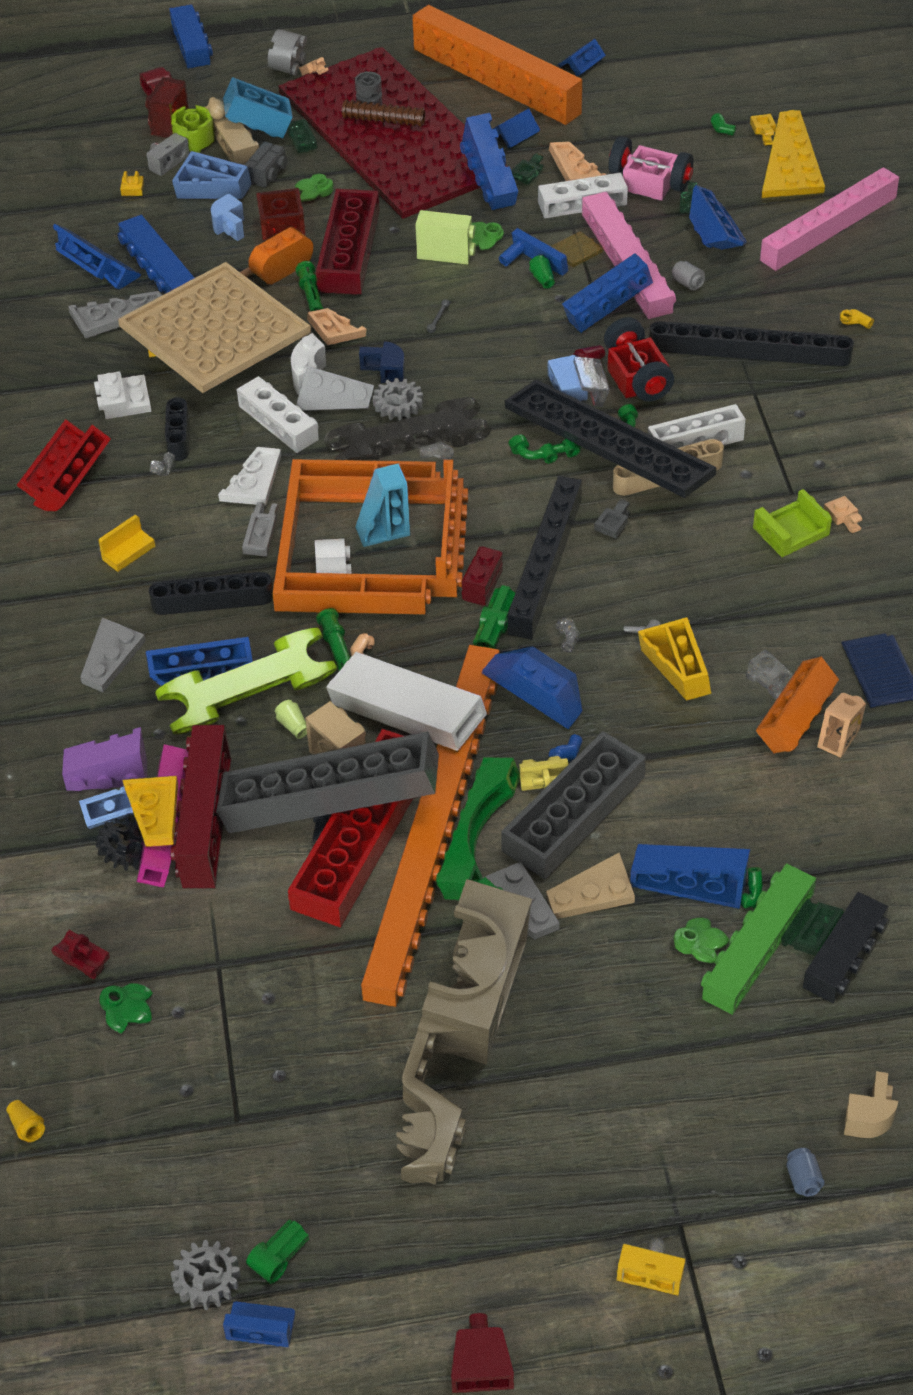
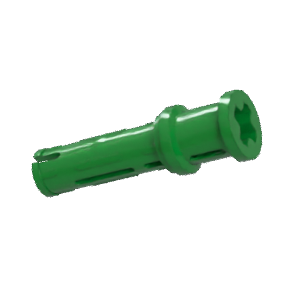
M302 261L296 266L295 270L297 276L300 277L299 286L305 291L310 312L324 309L317 289V278L314 274L315 266L310 261Z
M328 608L322 610L317 615L316 620L323 629V639L329 643L340 671L351 657L343 638L345 630L338 621L339 614L335 609Z

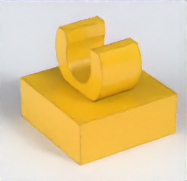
M124 171L120 188L121 196H142L144 177L140 176L138 171H135L134 176H127V171Z

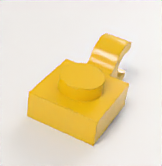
M772 115L751 116L750 124L755 135H762L764 145H772L771 136L776 131V124Z

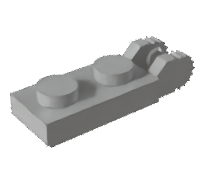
M257 502L254 513L251 514L243 542V554L268 555L277 522L278 504L272 503L269 514H264L263 502Z

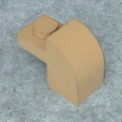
M876 1071L872 1097L849 1094L844 1135L874 1138L890 1129L894 1122L898 1101L891 1100L893 1086L887 1085L888 1073Z

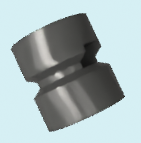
M362 72L355 77L356 103L357 101L362 103L366 101L368 104L373 102L374 105L376 103L382 105L380 75L375 72Z

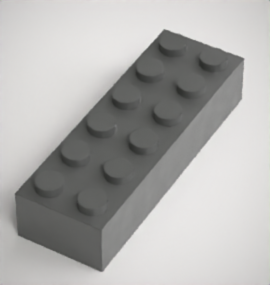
M602 731L501 831L502 852L517 862H521L523 866L543 879H546L645 777L646 757Z

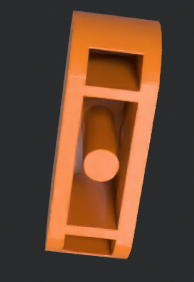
M289 227L253 249L249 257V269L264 282L273 285L295 272V268L300 262L310 261L313 254V243L297 229Z

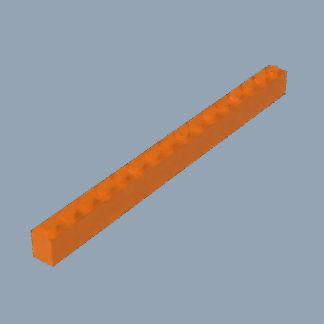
M469 645L456 687L481 696L487 715H489L492 705L490 697L496 694L498 683L482 674V670L495 654H499V650ZM484 718L458 751L440 744L437 745L436 749L439 753L436 792L435 794L421 796L361 984L363 1001L396 1007L399 997H404L407 988L405 977L413 969V950H418L420 946V927H425L427 923V904H432L434 900V881H436L437 874L442 869L440 865L441 859L444 860L445 852L448 850L447 838H452L455 828L454 816L458 817L460 814L461 801L459 799L460 796H465L467 780L465 779L467 775L472 774L474 764L472 756L473 754H478L480 745L478 736L479 734L483 735L485 731L486 719Z

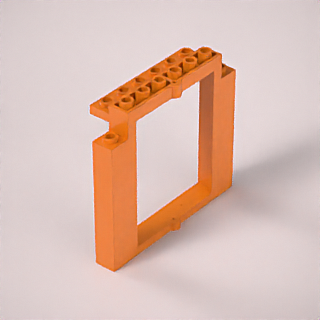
M292 459L273 587L274 610L281 612H321L324 609L331 608L335 609L338 613L425 614L426 604H431V597H457V589L462 587L461 581L463 579V572H459V570L464 569V555H460V553H465V538H461V536H466V521H462V519H467V505L463 503H468V488H464V478H458V470H454L453 460L443 461L444 478H441V472H436V462ZM399 463L407 481L408 503L445 504L441 557H436V575L290 573L293 549L295 548L300 501L364 503L374 470Z

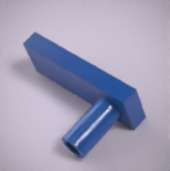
M519 228L512 232L513 244L499 256V261L504 266H508L522 253L530 258L543 255L549 259L551 270L562 276L568 272L567 256Z

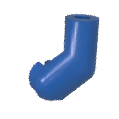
M576 734L571 735L567 745H560L550 749L548 756H559L561 759L567 758L568 762L573 761L580 750L583 742L582 737Z

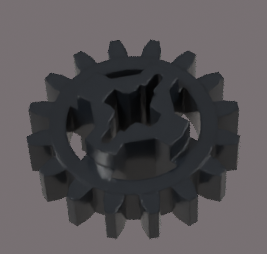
M125 817L124 822L114 818L113 825L106 822L104 829L100 828L97 836L96 847L99 848L98 856L105 855L104 862H114L113 868L115 869L119 865H123L125 871L128 870L129 866H133L135 870L139 869L144 841L137 821L135 820L134 823H130L128 817Z

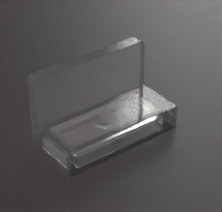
M574 357L573 363L581 389L589 391L593 406L603 407L609 392V386L600 359Z

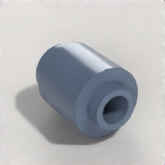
M798 1148L791 1151L787 1156L786 1166L795 1192L807 1197L816 1195L824 1186V1179L816 1156L807 1148Z

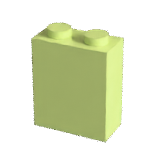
M420 210L416 221L417 259L469 264L470 257L475 255L476 243H472V239L475 236V225H472V216Z

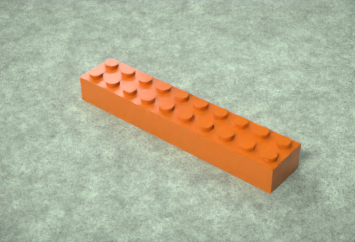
M430 5L412 15L414 50L564 125L569 124L582 114L581 78Z

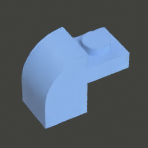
M231 194L216 200L211 206L214 232L217 235L225 232L237 241L244 238L242 202Z

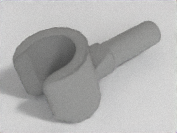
M650 620L646 627L624 626V632L638 633L640 630L658 626L660 622Z

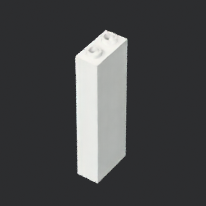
M355 652L326 687L332 703L338 707L410 734L429 732L434 743L456 751L460 749L487 715L482 697L358 652Z

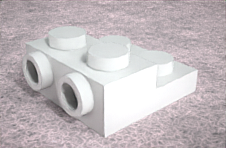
M120 371L97 375L98 381L94 382L96 396L101 395L97 397L99 411L104 410L105 419L152 412L144 375L121 378Z

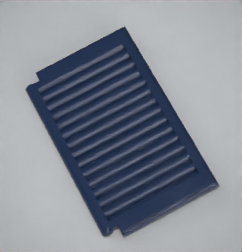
M884 633L841 642L870 708L913 700V675L894 635L887 636Z

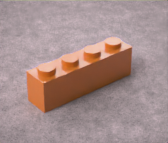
M822 656L805 660L801 663L756 729V732L773 754L784 751L790 752L798 746L799 739L810 728L811 721L822 710L825 700L833 693V688L839 679Z

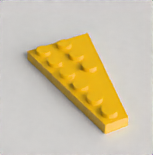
M789 110L780 112L761 198L824 193L825 184L801 111Z

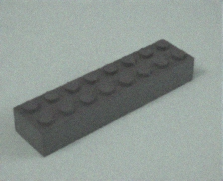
M423 732L224 772L216 812L228 833H234L435 794L439 753L429 732Z

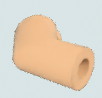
M367 633L360 634L350 648L351 657L355 652L364 654L365 648L371 649L375 644L374 637L368 636Z

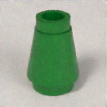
M543 255L532 258L529 262V271L543 288L552 287L555 284L549 259Z

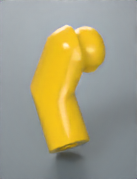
M846 309L840 313V321L845 325L860 324L870 329L874 323L873 318L857 309Z

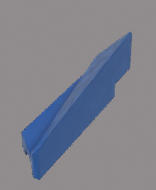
M54 223L53 229L57 231L59 241L55 243L56 250L97 278L103 279L105 277L113 287L120 290L141 276L140 273L77 234Z

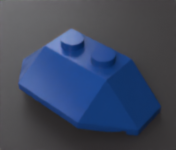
M695 185L689 219L694 225V230L701 236L702 243L709 248L715 247L721 250L746 245L747 241L724 206L717 201L715 194L711 190Z
M249 637L146 651L149 676L160 686L192 671H199L204 681L253 662Z
M533 646L495 654L482 670V674L568 730L583 711L576 674Z

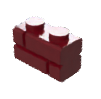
M484 546L478 548L476 556H474L461 581L463 589L462 599L464 601L482 606L486 605L503 572L502 552Z

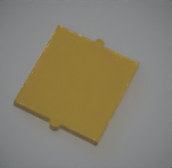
M581 231L551 246L567 256V263L572 267L603 252V248L596 244L594 239H590Z

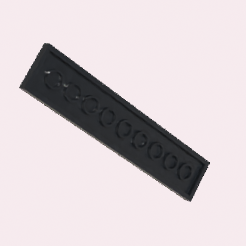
M535 380L504 400L506 409L683 498H686L716 476L715 466L541 381Z

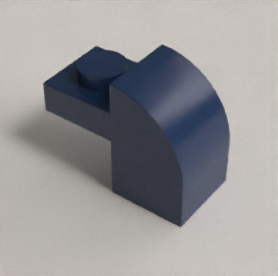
M384 341L383 347H360V370L380 371L381 383H386V380L394 382L395 378H398L399 382L405 379L404 352L398 345Z

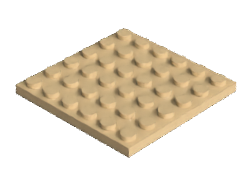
M227 262L118 319L119 326L202 393L311 333V326Z

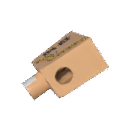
M841 693L825 711L817 748L840 758L844 755L861 727L866 703L861 697ZM840 727H842V728L840 729V731H839V732L841 733V735H839V734L836 732V730H837L838 728H840Z

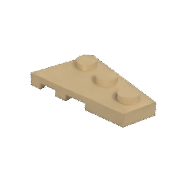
M620 853L546 891L548 905L557 919L635 903V895Z

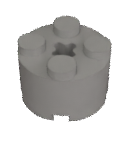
M277 29L271 42H274L273 49L269 48L268 67L296 76L299 71V65H303L306 60V53L303 51L307 42V36Z

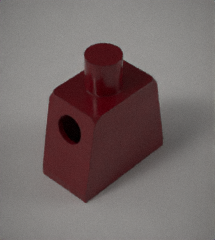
M485 1313L471 1314L469 1316V1329H460L456 1332L451 1373L452 1393L514 1389V1371L503 1329L500 1327H489L488 1315Z

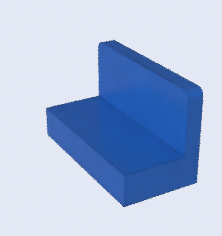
M593 39L560 62L558 66L561 68L568 63L575 75L579 76L606 55L596 39Z
M529 108L493 128L497 130L498 135L501 134L508 148L540 131Z
M235 1301L232 1305L231 1314H225L223 1323L225 1337L227 1340L289 1347L295 1310L293 1308Z

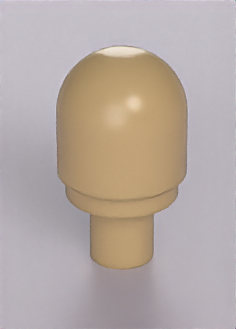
M215 97L210 98L208 110L211 117L222 119L225 116L223 102Z

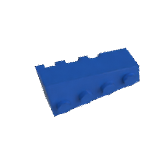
M485 113L466 118L460 150L468 160L469 169L473 170L476 183L483 191L485 202L489 203L491 210L515 205L518 188L510 166L505 167L506 155L503 148H498L497 138L499 136L497 130L492 129L490 126V121H492L491 114Z
M638 844L631 868L630 884L634 888L740 909L742 894L746 884L750 849Z

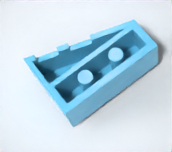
M399 463L374 470L355 526L363 547L410 536L408 487Z

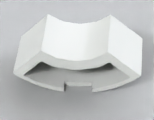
M313 333L303 337L295 346L291 355L293 386L298 395L307 366L320 370L326 367L325 345Z

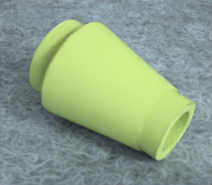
M285 700L280 703L275 709L276 720L295 735L297 739L305 737L307 735L306 721L298 704L293 703L292 700Z

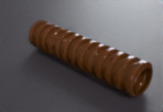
M345 99L342 104L343 118L349 117L353 119L355 117L356 120L362 118L364 121L366 119L368 121L374 119L375 122L380 120L382 123L385 121L391 123L392 121L394 124L399 122L400 125L406 123L408 126L410 124L412 126L418 124L419 127H422L425 122L424 108L418 110L417 107L412 109L411 106L405 108V106L399 107L395 105L393 107L392 104L387 106L384 103L382 105L380 103L374 105L373 102L368 104L366 101L363 103L357 101L356 103L355 100L349 102L348 99Z

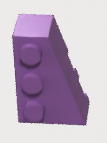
M141 727L133 729V734L122 737L115 734L111 735L110 740L96 744L94 740L64 749L62 775L66 791L124 787L122 780L147 778V756Z

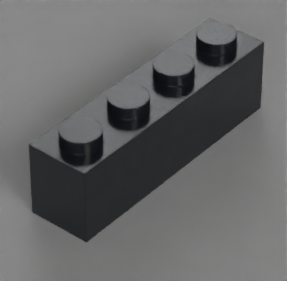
M857 892L805 971L803 988L833 1004L839 994L844 996L850 986L851 975H857L864 963L862 958L865 953L871 954L877 942L876 936L878 933L883 934L887 929L890 919L886 918L889 906Z

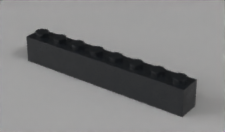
M558 475L508 612V635L531 640L534 637L581 503V479Z

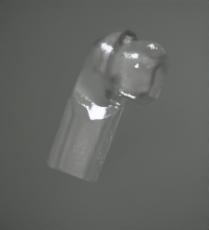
M165 453L160 462L156 460L151 461L150 472L157 473L158 476L169 475L175 456L172 453Z

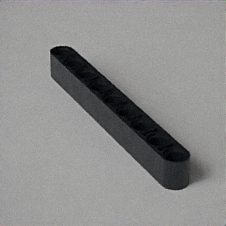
M666 321L653 322L649 328V338H652L660 352L843 367L851 363L854 347L853 339L844 335Z

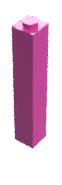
M164 744L156 777L177 776L178 802V800H182L180 781L182 778H185L186 774L183 770L184 757H188L189 752H187V749ZM176 807V820H175V822H178L177 807ZM145 843L143 844L136 882L164 888L171 863V845L146 847Z

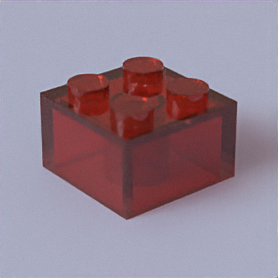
M162 77L159 83L155 85L150 96L146 98L145 106L148 109V125L151 128V135L170 137L173 134L171 125L172 114L184 106L186 110L189 109L185 81Z
M299 188L256 193L263 240H268L289 227H293L305 235L304 214Z

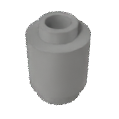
M679 261L673 267L672 276L674 279L690 290L694 291L704 284V271L691 263Z

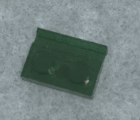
M807 899L781 937L782 945L785 947L790 945L795 950L816 956L843 915L844 909L821 902L815 904L810 899Z

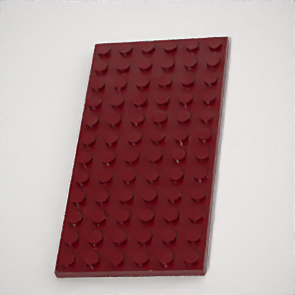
M383 47L375 48L367 53L359 54L351 59L325 67L329 70L321 75L313 72L278 86L279 93L283 97L289 98L290 104L375 191L379 192V195L402 219L417 214L420 210L424 211L481 188L476 183L473 170H470L468 167V160L465 154H462L460 150V142L463 138L465 125ZM362 72H375L381 77L382 104L384 103L387 106L392 104L393 107L395 105L399 107L405 106V108L411 106L412 109L417 107L418 110L424 108L425 122L422 127H419L418 124L416 126H412V124L408 126L406 123L400 125L399 122L394 124L392 121L391 123H387V121L382 123L380 120L375 122L374 119L372 121H368V119L364 121L362 118L356 120L355 117L353 119L349 117L343 118L342 104L345 99H348L349 102L351 100L356 102L355 77Z

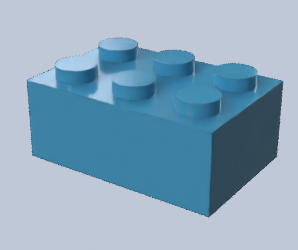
M232 77L223 97L225 117L231 122L243 123L252 130L259 129L264 131L271 137L278 136L283 138L293 118L289 98Z

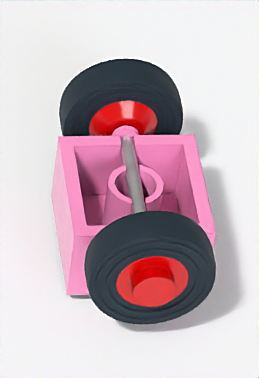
M619 136L615 140L609 154V172L611 174L621 172L628 187V192L663 200L670 187L675 191L683 192L693 175L694 157L692 154L680 152L676 155L639 145L632 155V140L627 137Z

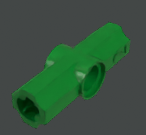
M501 585V587L495 588L488 607H483L479 628L473 640L474 646L496 649L501 634L506 633L508 628V612L516 593L510 587Z

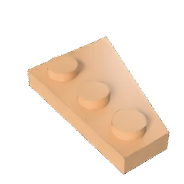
M550 143L549 151L565 181L607 175L606 173L601 174L597 170L598 166L596 164L588 163L584 159L585 155L572 143Z

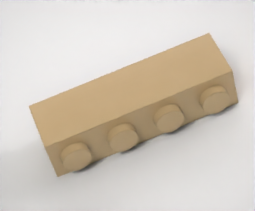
M225 116L222 119H214L212 117L215 138L230 162L245 165L259 148L258 142L252 139L250 130H246L243 123L231 122Z

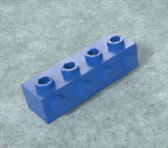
M634 253L566 300L562 305L568 321L582 333L651 285L653 280L648 265Z

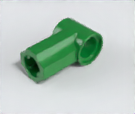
M288 1220L267 1243L261 1242L252 1249L247 1257L246 1264L268 1283L273 1284L286 1271L288 1261L307 1243L309 1235L295 1220Z

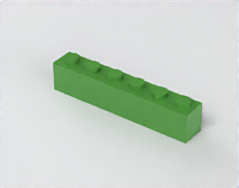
M787 863L781 872H775L770 881L768 891H762L758 897L755 910H749L746 914L742 929L740 931L736 930L729 941L730 946L726 951L722 950L719 953L713 971L708 970L701 982L703 1000L732 1015L734 1014L814 895L816 877Z

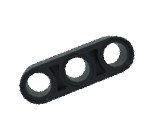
M179 397L172 398L166 403L165 440L168 457L174 461H182L189 455L190 420L186 400Z

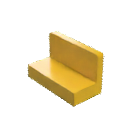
M137 515L132 516L98 540L102 560L117 572L155 547L154 539L142 531L140 518Z

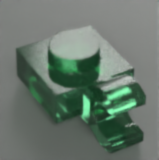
M535 153L529 161L523 159L511 170L514 179L529 185L543 169L544 164L540 163L544 156Z
M689 182L688 192H681V213H690L693 188L697 185V182Z

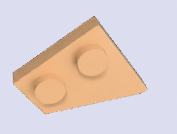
M328 308L308 312L307 314L308 322L327 345L366 337L367 329L365 327L356 328L350 325V319L340 316Z

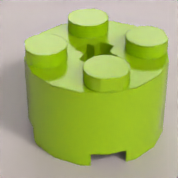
M195 105L196 109L187 110L185 106L181 107L171 116L172 132L187 138L189 152L200 153L202 149L215 141L213 119L209 110L205 107Z

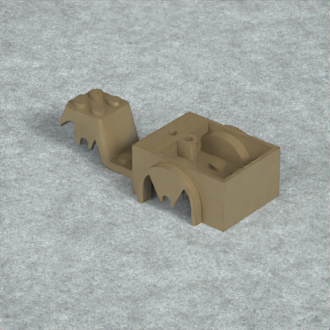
M466 879L458 905H456L454 910V917L463 920L453 951V962L455 964L452 966V969L460 977H457V983L451 987L430 981L428 993L422 1007V1017L402 1074V1099L405 1105L416 1112L403 1114L402 1119L410 1122L412 1125L403 1126V1132H397L396 1137L403 1143L397 1144V1149L404 1156L416 1159L402 1167L401 1180L412 1184L429 1182L436 1185L437 1181H444L446 1173L452 1174L457 1158L455 1156L457 1151L455 1144L459 1146L462 1144L466 1131V1119L462 1118V1108L424 1084L428 1073L426 1069L428 1064L427 1058L432 1060L434 1054H453L487 1065L528 939L531 898Z

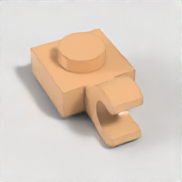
M323 57L299 67L302 75L313 72L321 75L329 70L324 67L326 63Z
M846 496L824 504V510L830 513L832 521L836 525L844 523L851 533L861 530L857 523L862 521V517L858 513V509Z

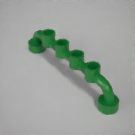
M627 404L622 406L617 412L619 419L635 427L638 412L634 405ZM522 434L512 437L508 442L513 454H519L528 460L543 458L547 464L555 462L558 458L557 454L563 452L570 458L575 457L579 454V448H581V446L565 439L560 444L552 445L548 443L539 450L531 451L528 450L529 443Z

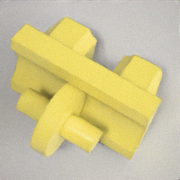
M559 756L549 757L547 761L539 762L533 759L523 760L522 764H519L521 790L545 789L568 766L567 758L561 759Z

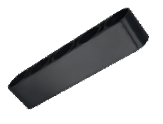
M252 572L159 581L149 587V596L153 612L158 615L266 605L273 600L272 578L268 573Z

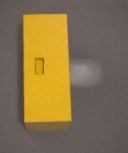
M660 1238L649 1240L646 1249L623 1244L617 1268V1281L679 1296L684 1275L685 1259L665 1254L666 1245Z

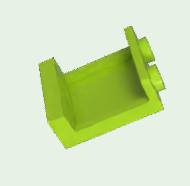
M802 489L798 491V499L795 502L774 512L768 513L764 507L755 510L753 528L781 557H784L830 535L832 517L828 511L824 510L816 502L813 496H810Z

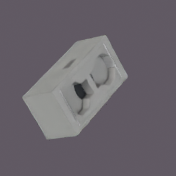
M174 133L161 143L153 142L150 145V151L147 152L149 170L162 176L186 159L189 155L187 138Z

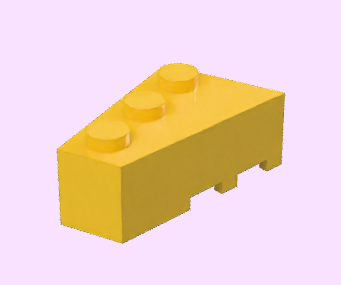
M687 617L638 631L641 651L686 701L711 694L709 675Z

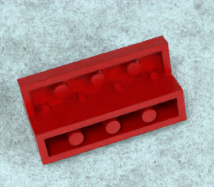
M65 419L16 486L35 499L34 506L51 512L59 510L71 496L111 438L94 425H91L84 433Z

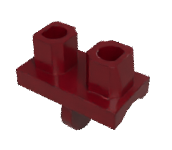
M70 929L62 941L51 949L53 955L62 959L66 964L82 971L92 979H95L104 969L103 965L110 958L109 952L90 942L88 936L84 934L78 935Z

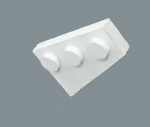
M257 447L243 464V469L240 473L231 478L230 485L226 490L222 489L218 494L219 501L256 505L257 502H263L264 506H266L281 459V449Z

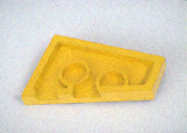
M177 776L122 780L145 846L174 845L178 794Z

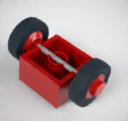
M625 317L612 323L604 334V344L608 349V371L624 397L638 396L643 401H655L665 396L674 384V375L652 338L645 339L644 328L635 318Z

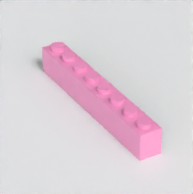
M883 167L762 239L760 261L777 271L889 203L897 196L899 176Z
M607 192L582 197V216L613 265L617 266L634 253L648 265L653 283L634 296L646 317L652 319L673 313V304L676 302L674 291L670 290L667 286L665 277L660 275L657 265L652 263L648 251L644 250L641 246L640 239L634 235L631 225L626 223L624 215L617 209L614 199H611Z

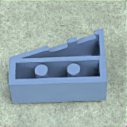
M193 151L190 152L172 180L178 199H220L227 194H231L236 199H243L251 186L248 166Z

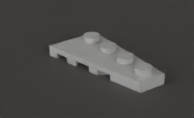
M159 291L130 295L128 300L112 298L109 299V303L97 304L94 301L88 302L87 306L76 308V305H70L68 309L83 336L88 338L120 327L119 318L162 295Z

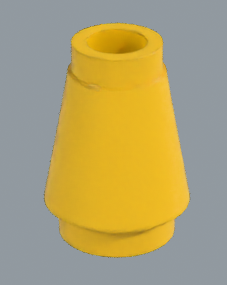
M15 1100L7 1106L6 1112L19 1139L26 1142H34L43 1135L45 1125L44 1119L20 1100Z

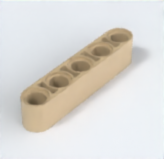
M709 439L678 448L715 466L716 471L722 467L724 446L719 440ZM619 465L614 467L613 491L618 495L625 496L659 487V485Z

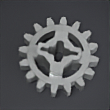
M395 378L394 382L386 380V385L379 384V390H374L373 406H375L376 412H381V417L389 415V420L397 417L400 421L404 416L408 419L411 418V413L417 415L418 409H422L423 392H421L420 386L415 387L414 381L408 384L407 379H404L402 382H399L398 378Z
M204 1240L200 1248L195 1243H192V1251L188 1253L182 1249L180 1251L182 1261L174 1260L173 1262L175 1271L171 1272L172 1282H174L175 1293H180L181 1302L184 1303L190 1299L191 1307L194 1309L198 1303H203L204 1310H208L210 1302H214L217 1307H220V1298L224 1297L230 1300L232 1297L229 1289L237 1290L239 1287L237 1279L241 1277L239 1267H237L239 1266L236 1256H232L231 1248L226 1247L221 1250L219 1241L213 1247H209L208 1241ZM219 1262L226 1267V1272L223 1271L222 1267H219ZM185 1277H188L189 1281L192 1282V1288L186 1283Z

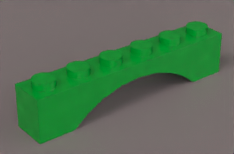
M483 757L480 768L476 771L473 787L469 789L468 800L465 808L461 810L457 829L453 831L449 850L445 852L442 869L436 877L437 886L440 888L445 900H459L466 879L475 882L483 879L476 863L478 836L490 816L504 802L514 796L520 779V773L514 758Z

